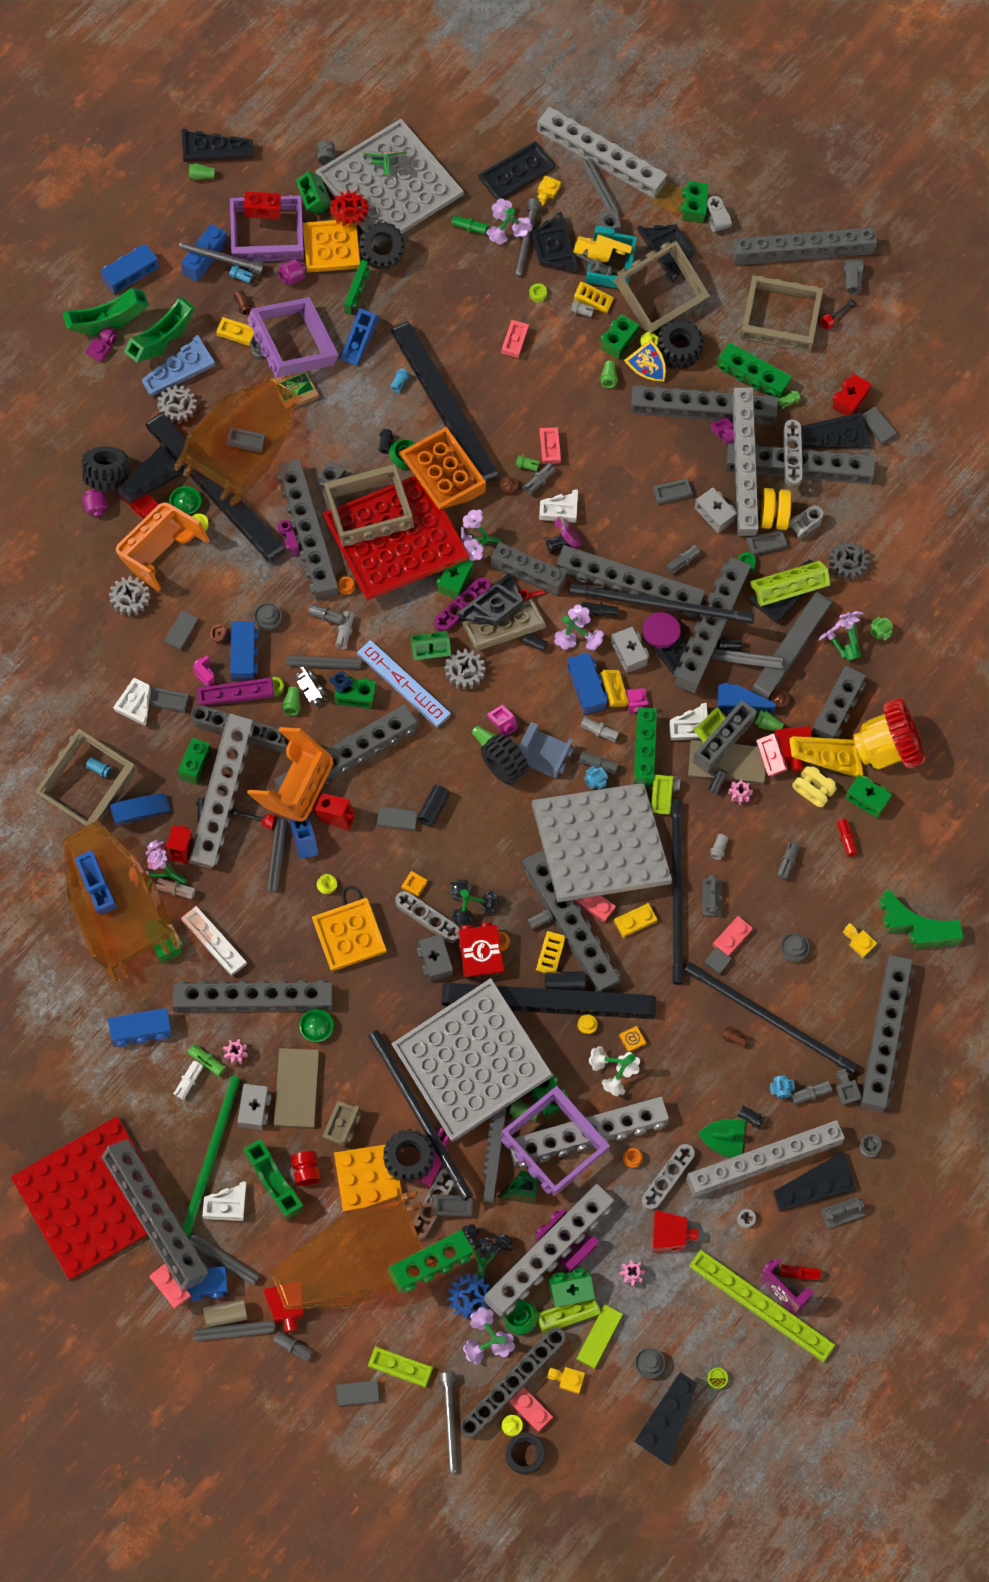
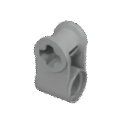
M718 196L710 197L707 201L706 216L712 231L717 232L731 228V218L722 199Z
M811 506L801 514L793 517L789 521L788 527H792L797 533L798 539H802L821 525L823 510L819 506ZM811 515H815V516H817L818 518H817V519H813V518H811L810 516H811Z

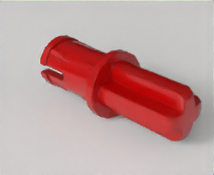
M838 820L837 826L841 836L840 841L843 842L846 857L857 855L858 851L853 839L855 835L851 832L848 820Z
M781 1264L780 1277L797 1278L799 1281L801 1279L820 1280L821 1270L802 1267V1264L799 1266Z

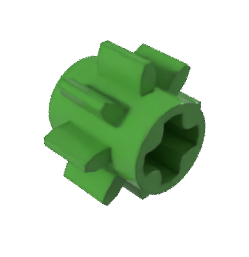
M877 617L872 621L870 632L875 639L882 638L885 641L893 633L891 631L893 625L889 619Z

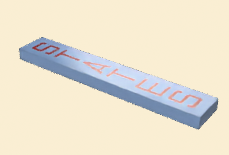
M371 640L357 652V655L434 726L438 728L451 716V713Z

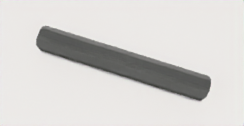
M590 158L584 159L582 165L606 210L617 209L619 215V210Z
M714 649L712 653L713 659L719 661L783 668L785 664L784 658L722 649Z
M288 655L286 664L288 667L359 670L361 668V659Z
M285 819L276 820L267 887L269 892L278 891L287 824Z
M193 1234L189 1239L191 1245L197 1250L225 1266V1268L250 1284L255 1285L260 1277L257 1273L196 1234Z
M265 1321L195 1329L194 1339L195 1341L274 1333L275 1322Z

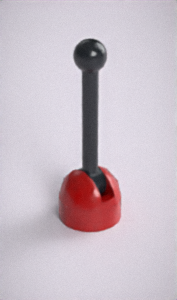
M853 299L849 300L848 304L834 315H823L819 319L821 326L829 330L834 326L835 318L850 306H854L855 301Z
M237 809L231 810L232 816L239 815L259 820L265 828L271 830L275 828L277 815L265 814L263 817L239 812Z

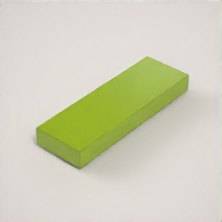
M591 1299L538 1313V1323L544 1334L552 1328H561L601 1313L596 1299Z
M604 1305L601 1314H599L576 1358L577 1361L592 1369H595L623 1315L607 1305Z
M376 1346L368 1364L369 1368L424 1388L427 1387L433 1370L431 1366Z

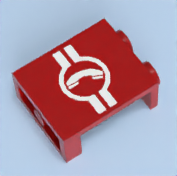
M492 922L482 923L481 927L473 928V925L461 926L462 929L458 930L464 978L503 973L498 926L493 925Z

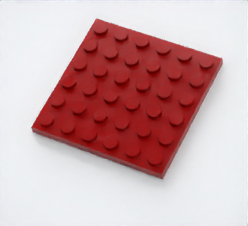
M415 476L401 481L414 524L413 528L406 531H398L387 536L383 535L373 538L369 541L365 540L353 545L342 546L331 510L322 513L366 601L469 559V554L445 510L437 508ZM394 484L336 507L344 532L404 516Z
M117 1116L10 1176L69 1281L148 1236L102 1159V1155L108 1146L128 1139L135 1148ZM135 1148L136 1154L138 1155V1157H139V1159L141 1160V1162L144 1163V1161L142 1160L141 1156L139 1155L137 1149ZM146 1167V1170H147L148 1174H149L150 1177L153 1179L151 1173L149 1172L148 1168ZM156 1184V1187L158 1188L159 1192L161 1193V1195H163L158 1185Z

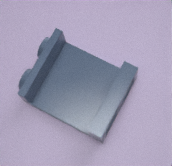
M533 722L530 723L519 745L530 768L555 779L559 773L562 774L566 767L564 762L567 757L570 758L574 751L572 739L569 738L568 742L565 743L538 731V724Z

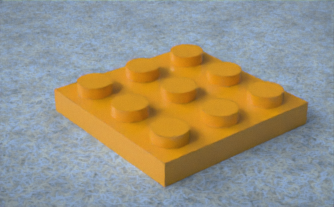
M336 220L302 223L307 272L358 269L360 258L355 223L352 224V227H349V224L343 227L342 222L337 224Z
M367 898L312 917L331 972L387 953Z
M386 1145L334 1152L343 1213L403 1204L400 1180L398 1179L397 1181L393 1175L390 1176L384 1165L383 1151Z

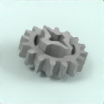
M174 385L173 390L167 387V393L161 392L162 397H158L157 407L159 413L170 419L171 424L175 420L178 424H181V420L188 422L187 417L193 418V412L197 411V400L195 399V394H191L190 389L185 391L184 386L177 389V386Z
M131 576L128 577V580L121 577L122 582L115 581L116 587H110V604L114 606L115 611L120 609L121 615L127 612L128 616L131 615V612L138 615V610L143 612L144 606L149 605V588L145 587L144 581L139 583L138 577L135 580H132Z
M464 649V653L457 650L456 656L451 653L450 659H446V666H444L446 679L450 678V685L455 682L456 688L461 685L463 690L466 689V686L473 689L474 683L479 685L480 680L484 679V660H480L479 654L474 656L473 650L470 654L467 653V649Z

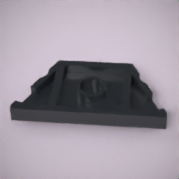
M561 211L552 220H547L541 227H537L531 232L532 241L540 266L578 273L577 262Z
M677 224L667 226L654 225V228L638 226L637 231L651 252L655 250L657 253L662 250L660 247L667 242L672 244L677 241L688 261L694 256V249ZM669 252L657 261L670 280L674 282L680 275L681 270Z
M508 573L460 610L458 617L463 620L498 626L524 605L521 594H519L518 588L513 582L512 575Z

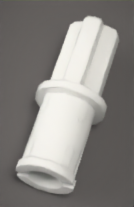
M197 1061L192 1062L186 1074L181 1076L182 1080L173 1093L175 1096L185 1100L192 1085L196 1084L195 1080L201 1072L203 1065Z

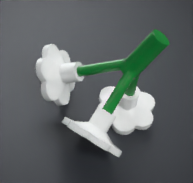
M602 1046L593 1048L589 1063L594 1071L603 1069L605 1063H618L616 1067L618 1071L617 1076H614L613 1079H604L602 1081L603 1089L615 1096H619V1094L624 1095V1086L620 1083L621 1076L623 1074L628 1078L632 1074H637L640 1070V1059L630 1052H627L624 1056H619L618 1059L609 1058Z

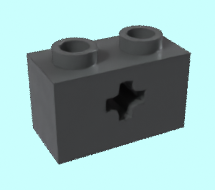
M442 934L419 940V947L416 950L419 959L423 958L424 961L422 966L424 976H428L430 982L453 976V969ZM434 956L437 961H433L431 957Z

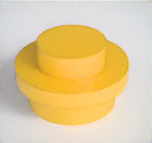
M583 1015L578 1020V1029L583 1034H592L597 1029V1020L592 1015Z

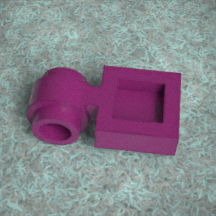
M103 328L99 335L101 340L95 338L85 351L86 355L100 363L111 351L109 344H114L118 337L116 332L110 328Z
M727 418L710 424L711 430L718 437H722L725 445L729 443L734 444V425Z
M283 520L278 524V532L287 539L284 540L286 551L290 550L292 557L299 555V548L290 521Z

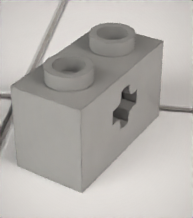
M711 488L696 499L695 509L718 534L735 522L737 515L735 508L724 500L723 495L714 488Z
M633 627L614 633L611 637V644L626 674L647 666L649 658L647 649L643 648L640 643L641 637L639 633L635 632Z
M250 1084L243 1085L238 1116L239 1128L262 1131L263 1124L267 1125L268 1113L265 1112L266 1105L270 1106L271 1094L268 1093V1087ZM254 1104L258 1105L256 1111L252 1110Z

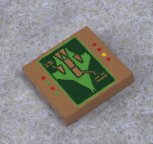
M306 371L271 379V384L286 412L319 398V394Z

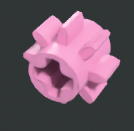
M742 779L737 784L732 782L731 787L733 789L728 791V794L732 795L731 801L735 800L739 805L743 801L749 802V796L753 793V790H749L750 783L746 784L742 782Z
M239 1039L233 1043L229 1040L230 1045L223 1047L224 1051L227 1052L224 1055V1059H230L231 1065L234 1062L242 1064V1058L248 1057L247 1053L243 1052L247 1049V1046H241ZM236 1050L239 1054L235 1055L232 1051Z
M630 1260L629 1265L622 1264L621 1267L625 1271L619 1272V1276H624L623 1284L628 1282L634 1287L636 1281L642 1282V1278L639 1275H643L645 1270H640V1262L636 1265ZM634 1270L636 1272L635 1275L630 1277L628 1275L629 1271L632 1272Z

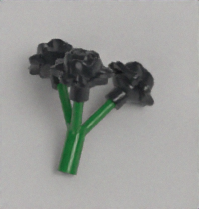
M457 878L455 882L450 883L448 893L452 895L453 900L463 901V906L460 910H454L451 914L453 923L460 927L472 924L475 918L472 916V912L466 908L467 902L470 900L480 902L482 904L481 910H484L486 914L494 913L499 905V896L494 891L485 892L484 897L481 898L470 896L472 887L468 884V880Z
M475 1224L466 1225L461 1229L472 1246L478 1263L477 1280L485 1277L486 1266L497 1253L499 1254L502 1250H513L511 1246L512 1239L503 1232L500 1235L493 1234L495 1238L494 1243L490 1237H481L479 1240H476L482 1229L476 1228Z

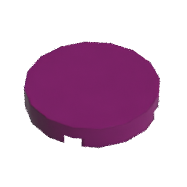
M558 516L554 520L556 528L560 527L562 537L570 546L578 549L583 544L580 536L563 516Z
M663 612L650 615L645 620L642 629L645 640L657 648L673 646L680 635L678 621L670 614Z

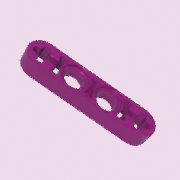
M486 578L475 580L435 618V629L438 632H448L461 619L458 615H453L451 610L453 608L462 610L470 604L464 601V597L469 595L475 600L490 588V582ZM479 585H480V586L485 585V590H484L483 588H481V589L478 591ZM440 621H441V622H445V621H446V626H445V625H441V626H440Z

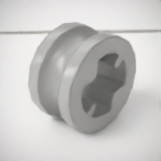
M743 1209L737 1215V1222L743 1228H749L755 1223V1213L750 1209ZM744 1213H747L748 1217L752 1218V1221L749 1220V1224H745V1221L741 1219V1216L745 1215Z

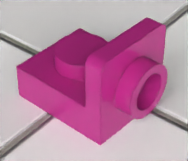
M208 655L195 661L193 671L194 675L205 686L215 685L214 673L208 668L210 666V657Z
M645 688L626 690L629 701V713L637 715L638 707H649Z
M503 704L487 714L488 719L499 729L500 733L509 736L518 730L514 715Z

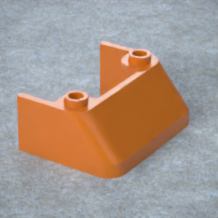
M161 503L116 546V553L141 581L160 591L161 587L155 578L156 570L151 563L175 540L179 543H187L195 536L206 543L210 540L201 522L169 503Z
M280 727L278 731L290 740L286 754L293 763L278 793L272 790H248L247 793L267 810L294 821H305L333 766V758L301 728Z

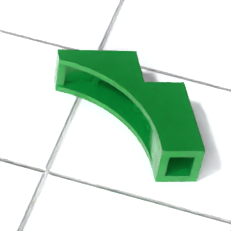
M131 287L112 301L93 308L67 310L63 313L67 329L93 337L107 325L121 329L147 309L149 303L145 291Z
M178 298L171 309L154 326L139 335L130 337L124 353L137 363L163 355L169 340L182 337L196 307L185 298Z
M892 890L884 891L881 898H879L880 909L884 911V916L882 917L883 926L887 928L888 934L911 931L909 932V941L913 943L914 949L961 943L963 934L960 920L940 921L917 915L900 903Z

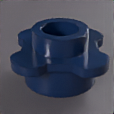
M340 671L330 678V683L335 686L336 692L340 693L344 688L352 686V681L348 679L344 671Z

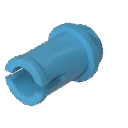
M233 265L229 273L232 279L237 278L247 284L251 283L254 275L239 268L238 265Z
M405 369L396 371V377L390 385V389L400 393L405 381L409 379V372Z
M93 757L86 764L87 769L100 774L102 778H107L112 771L108 763L103 764Z

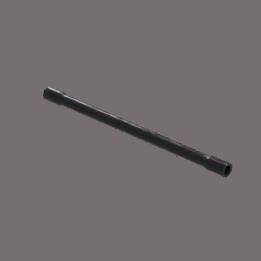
M572 583L570 587V594L640 604L753 624L754 613L715 608L594 588Z
M681 799L671 800L673 874L672 984L683 985V801Z
M689 962L684 972L696 980L702 981L835 1063L841 1069H845L849 1074L853 1075L857 1069L858 1064L816 1041L707 974L693 963Z
M378 1030L373 1031L369 1034V1039L376 1051L379 1052L427 1138L431 1141L463 1201L469 1200L473 1197V1193L460 1175L389 1052Z

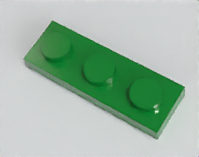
M360 261L344 302L345 314L351 315L353 309H357L359 303L358 296L359 294L362 295L365 287L363 283L365 279L368 280L370 275L368 261Z

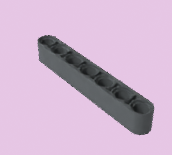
M818 591L814 594L773 655L784 658V667L766 666L754 683L751 692L767 700L770 699L772 693L776 690L829 611L833 600Z
M196 706L191 713L195 727L215 734H223L226 719L229 716L228 713L205 706ZM199 715L205 716L203 719L196 718ZM218 720L223 721L220 725L214 724ZM252 721L253 731H257L259 734L252 735L251 738L248 737L246 743L286 754V744L290 740L278 731L279 728ZM232 734L233 739L241 741L239 734ZM272 736L277 737L275 741L268 740Z
M560 1328L549 1330L465 1417L460 1429L464 1438L474 1439L563 1347L565 1342L563 1330ZM552 1335H559L561 1342L553 1343L550 1337ZM543 1349L547 1352V1356L539 1358L536 1355V1351ZM530 1364L533 1367V1371L525 1373L522 1370V1366ZM510 1379H516L519 1385L516 1388H511L507 1382ZM495 1394H502L504 1401L501 1403L495 1402L493 1399ZM485 1408L489 1410L490 1415L487 1418H482L478 1412ZM466 1424H473L476 1430L472 1433L466 1432L464 1429Z

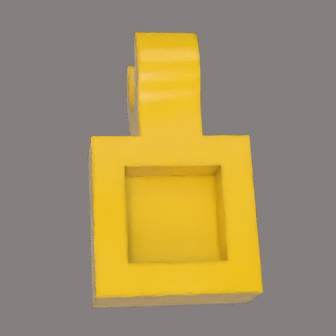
M545 175L537 191L539 193L538 199L542 203L541 206L545 205L548 197L554 199L561 187L560 181Z
M850 923L843 931L852 940L849 946L862 958L877 944L864 930L858 933L856 928Z
M567 1367L564 1368L563 1373L550 1368L547 1378L560 1382V1389L579 1394L585 1373Z

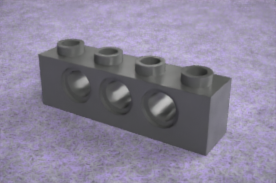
M498 543L491 556L490 567L506 574L510 573L512 577L557 597L566 581V571L503 543Z
M847 666L844 667L813 726L811 735L818 738H839L842 732L841 724L847 723L850 713H848L850 707L854 709L858 698H856L858 692L862 693L866 686L864 682L866 675ZM849 688L852 692H846L844 689ZM837 703H840V704H842L844 707H843V708H839V707L836 706V704H837ZM828 719H834L836 723H830Z
M741 700L695 752L693 763L708 774L755 721L757 711Z

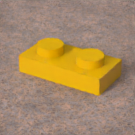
M223 317L216 335L250 346V340L254 336V332L249 325Z
M603 670L600 675L608 695L610 707H626L629 701L620 671Z
M649 903L614 919V923L622 938L657 922V918Z

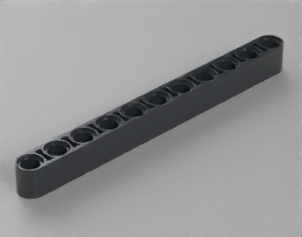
M406 321L392 327L391 332L396 343L445 427L449 429L486 481V484L498 479L494 465L410 322Z
M162 413L157 414L145 423L153 437L185 468V472L268 563L273 562L285 553L284 547Z
M443 984L441 1005L448 1007L480 985ZM496 986L512 1011L653 1019L656 1017V997L652 995Z

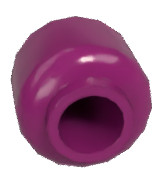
M291 259L281 264L278 274L284 284L294 285L305 278L306 267L302 262Z
M91 489L86 491L82 498L85 512L88 515H93L94 517L103 516L104 511L109 507L103 491Z

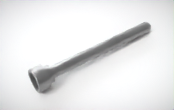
M529 199L526 207L532 226L535 215L540 211L542 204L537 199ZM532 230L528 232L526 237H523L515 272L518 277L523 273Z
M186 242L179 243L180 249L249 268V271H252L253 274L260 275L262 271L263 261L255 259V261L251 260L250 262Z
M453 1372L439 1374V1383L444 1387L449 1472L454 1475L457 1473L452 1386L456 1382V1376Z

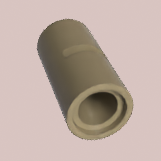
M244 1299L203 1307L207 1328L247 1320Z

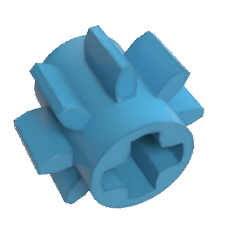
M592 766L586 770L587 773L584 780L590 789L597 788L601 790L606 786L607 782L605 780L608 779V776L601 767L595 769Z
M786 1075L773 1078L774 1083H770L771 1095L776 1094L777 1099L791 1097V1092H794L795 1089L794 1081L788 1080Z

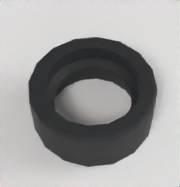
M517 1434L507 1444L505 1454L507 1464L518 1474L528 1475L536 1472L544 1462V1444L533 1434ZM520 1442H530L537 1449V1459L529 1466L519 1465L514 1460L513 1449Z

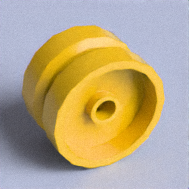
M764 488L760 528L770 529L775 518L777 530H787L791 514V491L781 489L776 500L775 490L773 488Z

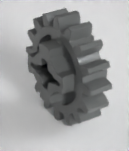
M845 540L843 545L837 543L836 548H832L829 555V566H833L832 572H838L837 577L844 575V580H846L850 576L854 580L855 575L860 578L862 572H866L869 565V554H865L866 548L860 549V543L854 545V541H851L848 544Z

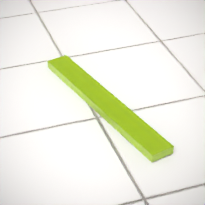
M701 1249L690 1263L689 1268L823 1363L835 1347V1344Z

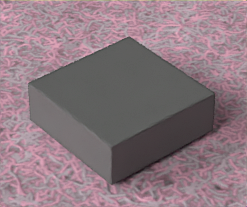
M716 947L704 961V964L720 975L732 958Z

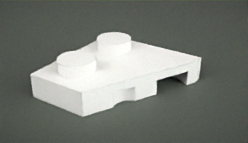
M572 490L571 494L565 496L560 494L554 498L541 500L539 520L554 521L558 516H563L568 522H576L578 490Z
M133 678L113 707L114 710L145 726L151 693L150 685Z
M707 703L701 704L700 707L692 711L685 712L682 716L671 719L669 722L670 740H701L693 729L707 717Z
M241 1182L239 1186L231 1189L226 1188L217 1194L204 1197L203 1219L243 1221L246 1182Z

